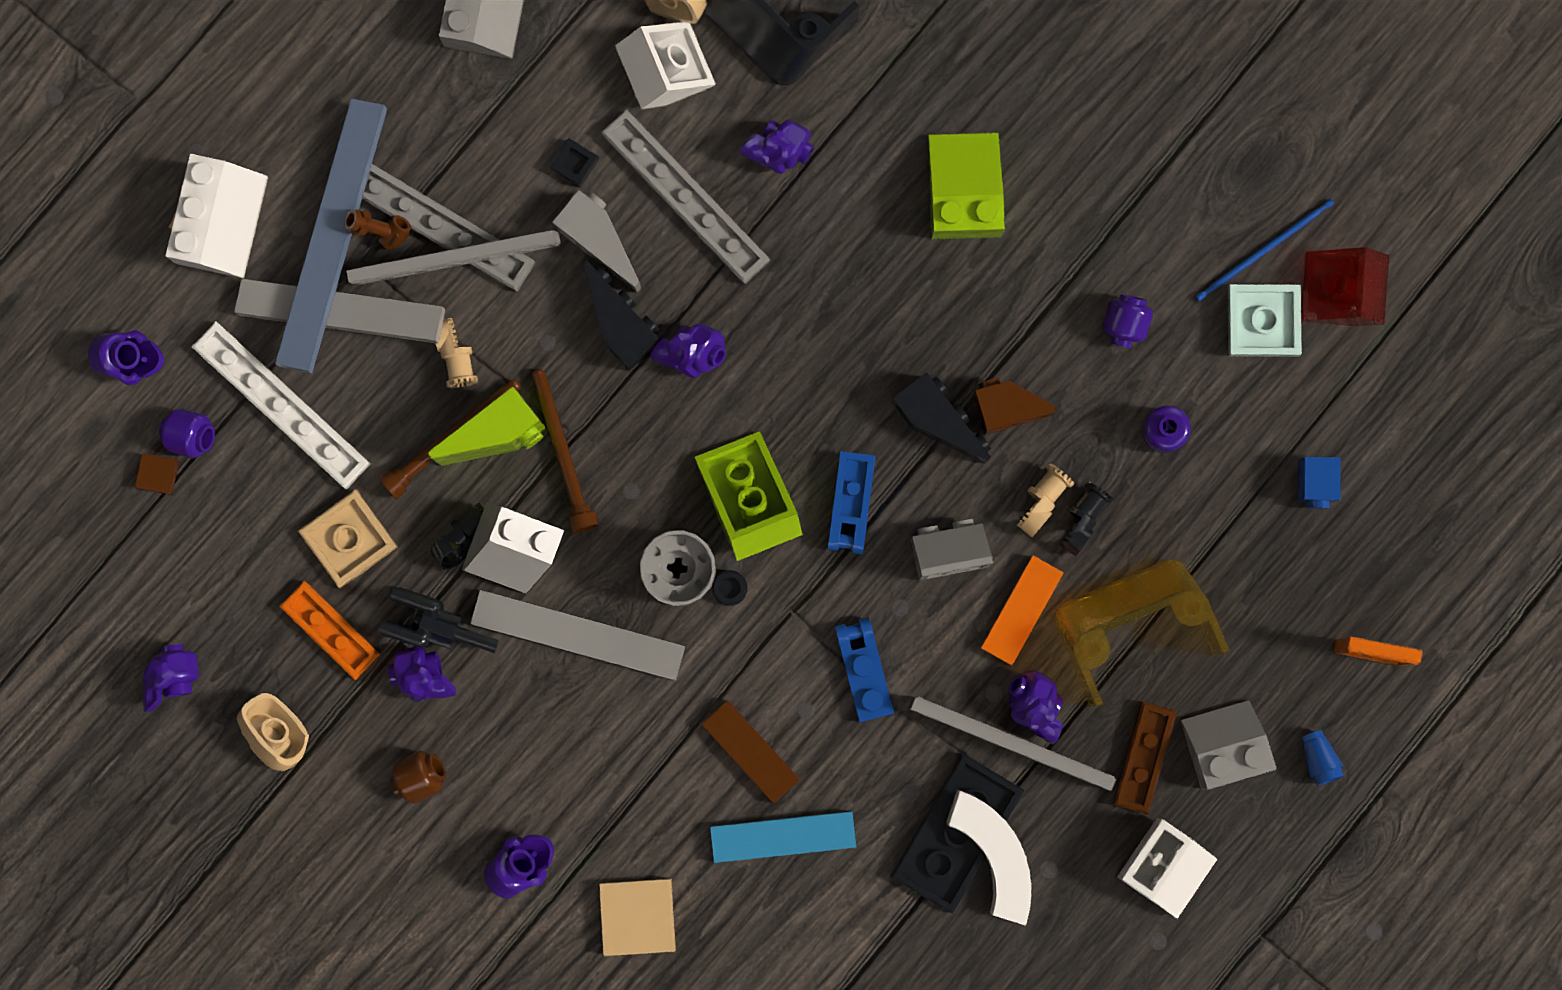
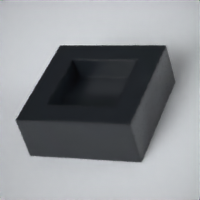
M568 138L550 168L581 188L598 162L599 156Z

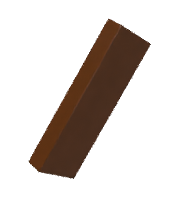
M729 701L725 702L702 724L773 803L800 780Z
M1141 702L1113 805L1149 815L1177 711Z

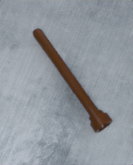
M536 369L532 373V379L572 506V510L569 511L571 517L568 521L572 533L583 532L599 526L596 512L591 511L590 505L585 504L546 374L542 369Z
M515 379L507 382L400 470L398 467L393 471L388 469L379 477L380 481L394 498L398 499L407 491L406 487L411 484L409 480L433 461L428 454L429 451L510 388L514 387L519 392L521 388L520 382Z

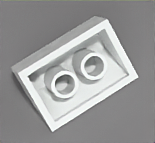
M190 154L166 257L175 264L244 278L268 177L223 160Z

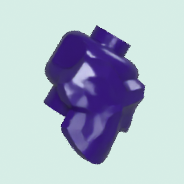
M771 120L763 135H752L742 144L739 152L742 156L759 162L760 166L772 168L775 173L783 174L787 169H793L798 162L805 164L813 151L814 145L809 143L811 133L807 128L792 120H785L781 124Z
M700 323L691 327L685 325L676 332L671 340L662 338L652 350L651 358L664 366L674 368L677 372L684 373L690 378H696L702 373L712 371L715 367L722 364L726 357L725 339L721 332Z
M137 330L128 333H103L91 342L88 350V360L92 369L97 374L117 378L127 386L140 382L142 377L147 378L155 374L164 364V356L159 347Z
M183 644L161 647L162 654L152 657L151 662L145 666L144 679L142 680L144 685V712H152L161 703L162 690L164 697L193 694L192 683L199 678L197 655L193 651H184Z
M416 646L401 649L395 653L393 664L388 665L391 685H398L400 691L405 695H409L411 701L420 702L423 699L456 696L455 686L443 675L437 651L427 653L424 648Z
M1029 670L1022 675L1016 676L1009 686V701L1012 708L1011 717L1015 722L1032 730L1043 740L1051 744L1056 743L1063 727V723L1056 719L1063 704V697L1057 693L1056 683L1036 670Z
M527 835L523 839L521 837L506 839L502 850L485 866L484 878L488 888L501 898L511 899L519 892L530 887L542 885L547 876L546 868L551 865L554 848L551 840L541 835Z

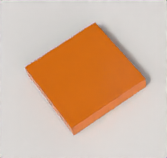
M1355 637L1336 639L1334 647L1336 654L1397 666L1418 665L1421 662L1422 650Z

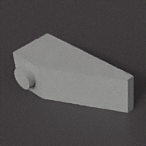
M578 190L552 222L555 229L638 293L641 289L640 282L613 224L604 210L606 204L592 192L586 196Z

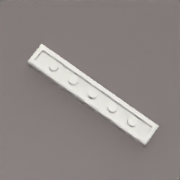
M215 321L192 346L195 351L345 489H348L371 464L218 322Z

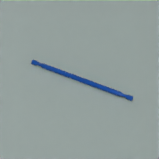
M1331 199L1324 202L1320 208L1313 210L1212 283L1205 291L1195 296L1196 299L1201 301L1208 293L1215 291L1309 223L1323 210L1331 207L1334 202Z

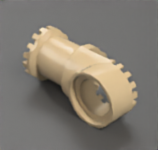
M452 318L444 319L439 344L436 343L438 352L441 353V358L446 361L449 380L446 382L447 388H459V384H461V387H465L464 383L466 386L478 383L477 376L473 375L470 355L473 353L472 347H458L457 335L454 336L453 334L456 333V330L452 329L455 327L452 324L453 320Z
M1051 463L1046 467L1047 473L1035 487L1030 486L1027 490L1036 502L1030 508V512L1026 513L1028 517L1024 516L1022 518L1024 521L1020 520L1017 524L1018 527L1031 537L1036 534L1051 516V511L1055 508L1054 502L1066 487L1071 488L1074 485V482L1067 474L1062 476L1063 471L1058 472L1060 469Z

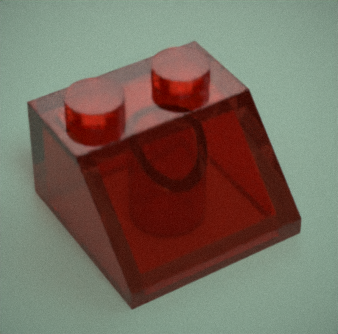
M1367 247L1306 252L1301 321L1345 326L1385 325L1389 255Z

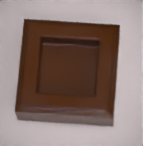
M142 453L135 488L172 495L179 460Z

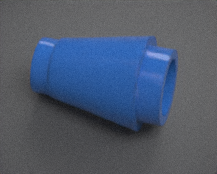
M1322 730L1302 737L1310 779L1314 778L1317 786L1344 777L1341 769L1344 765L1327 738L1324 737Z

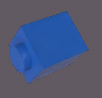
M1303 457L1298 460V502L1308 503V509H1330V503L1340 501L1341 458Z

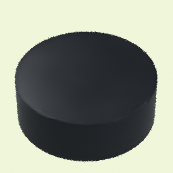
M723 571L713 581V595L722 605H738L747 595V582L736 571Z

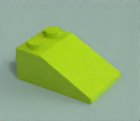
M998 133L929 135L932 239L1002 237L1005 230L1004 195Z
M512 387L429 451L428 454L434 461L444 466L516 451L523 446L529 449L543 438L541 432L546 428L515 388Z
M760 431L695 457L709 496L737 561L803 535L798 513Z

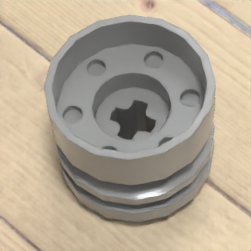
M683 530L668 531L654 538L644 550L640 562L641 579L647 591L658 601L672 606L688 605L702 598L710 589L716 573L715 558L708 544L697 535ZM675 558H680L681 564L687 566V572L680 573L679 579L673 578V573L667 571V565L673 564Z

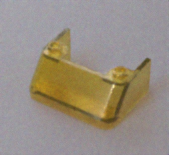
M1177 560L1163 561L1066 601L1057 608L1054 616L1055 625L1090 707H1097L1103 704L1089 670L1104 664L1110 655V644L1105 632L1162 608L1171 606L1175 618L1183 625L1197 626L1201 624L1214 656L1230 651L1208 599L1181 562Z

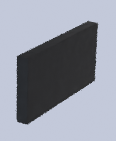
M963 753L890 876L951 914L954 913L986 858L984 852L968 835L946 824L956 791L960 790L986 803L1005 821L1008 820L1024 792V789Z

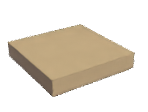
M356 489L298 531L340 589L398 548Z
M672 879L599 884L604 956L676 951Z

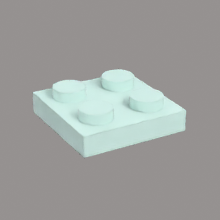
M1230 284L1228 286V356L1299 357L1302 355L1301 285Z

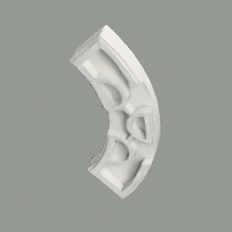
M957 790L946 824L968 835L988 859L993 880V900L990 914L1026 925L1031 903V879L1027 859L1018 838L1007 822L994 809L974 796Z

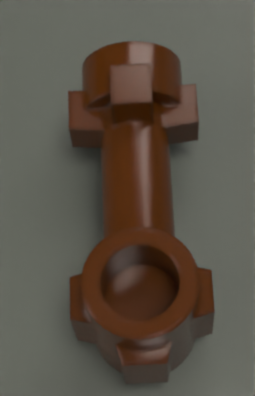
M357 209L350 210L344 221L345 228L350 233L365 236L367 232L378 235L379 242L390 250L397 248L410 235L409 231L411 230L410 223L402 216L396 215L388 223L371 219L370 212Z

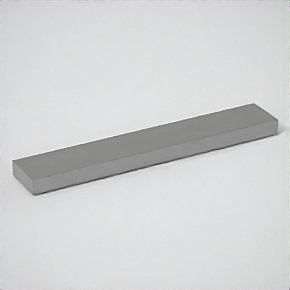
M627 109L601 132L602 136L744 285L770 262L769 257Z
M373 164L371 165L362 200L392 218L396 215L402 216L410 223L412 230L449 251L500 241ZM521 253L470 264L518 292L534 266L535 261Z
M551 230L347 270V277L349 283L362 285L557 247L561 243L559 233Z
M241 279L234 313L238 316L287 322L297 286ZM335 292L325 328L439 344L445 309L442 306Z
M482 590L479 592L471 624L675 681L685 651V646Z
M916 697L912 701L909 710L1105 790L1112 791L1116 780L1114 776L920 697Z

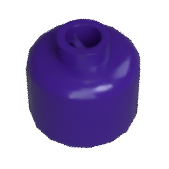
M1120 294L1119 298L1112 299L1109 302L1102 329L1106 334L1112 336L1111 343L1131 348L1133 342H1142L1147 338L1153 317L1152 309L1146 306L1147 300L1132 295Z
M1164 405L1154 409L1145 418L1142 425V436L1145 443L1152 450L1159 453H1171L1178 450L1187 442L1191 431L1188 416L1181 409L1174 406ZM1168 430L1173 431V433H1171V434L1166 433V432H1167Z
M176 409L167 418L162 420L159 427V435L164 448L168 452L188 458H198L212 447L215 439V430L206 415L186 409Z

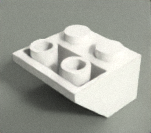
M1156 818L1117 878L1178 919L1217 859L1165 820Z

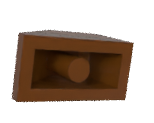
M1000 378L980 383V389L975 390L973 394L985 435L1051 417L1056 412L1053 404L1011 381L1001 383Z

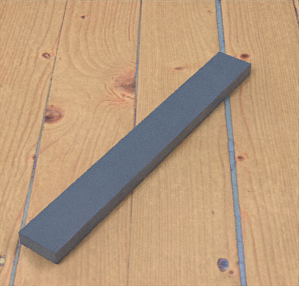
M351 99L276 359L275 364L279 367L310 374L313 373L352 235L345 228V217L350 210H359L387 112V108L382 104Z

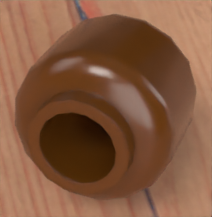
M417 751L398 761L393 766V778L390 781L391 788L397 797H403L409 803H420L437 794L443 788V782L446 778L444 765L435 754Z

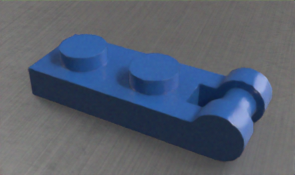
M840 451L828 550L838 551V548L851 549L852 553L863 555L876 457L874 455ZM842 524L856 525L854 536L840 534Z
M869 617L859 619L858 624L846 626L845 623L836 625L835 631L859 722L894 714ZM863 637L865 647L852 650L850 640Z

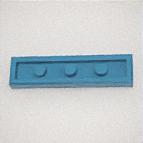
M852 811L710 827L714 863L856 848Z

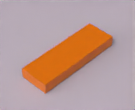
M1032 556L982 644L981 649L1012 666L1064 572Z
M303 581L279 606L354 680H358L381 656L306 581Z

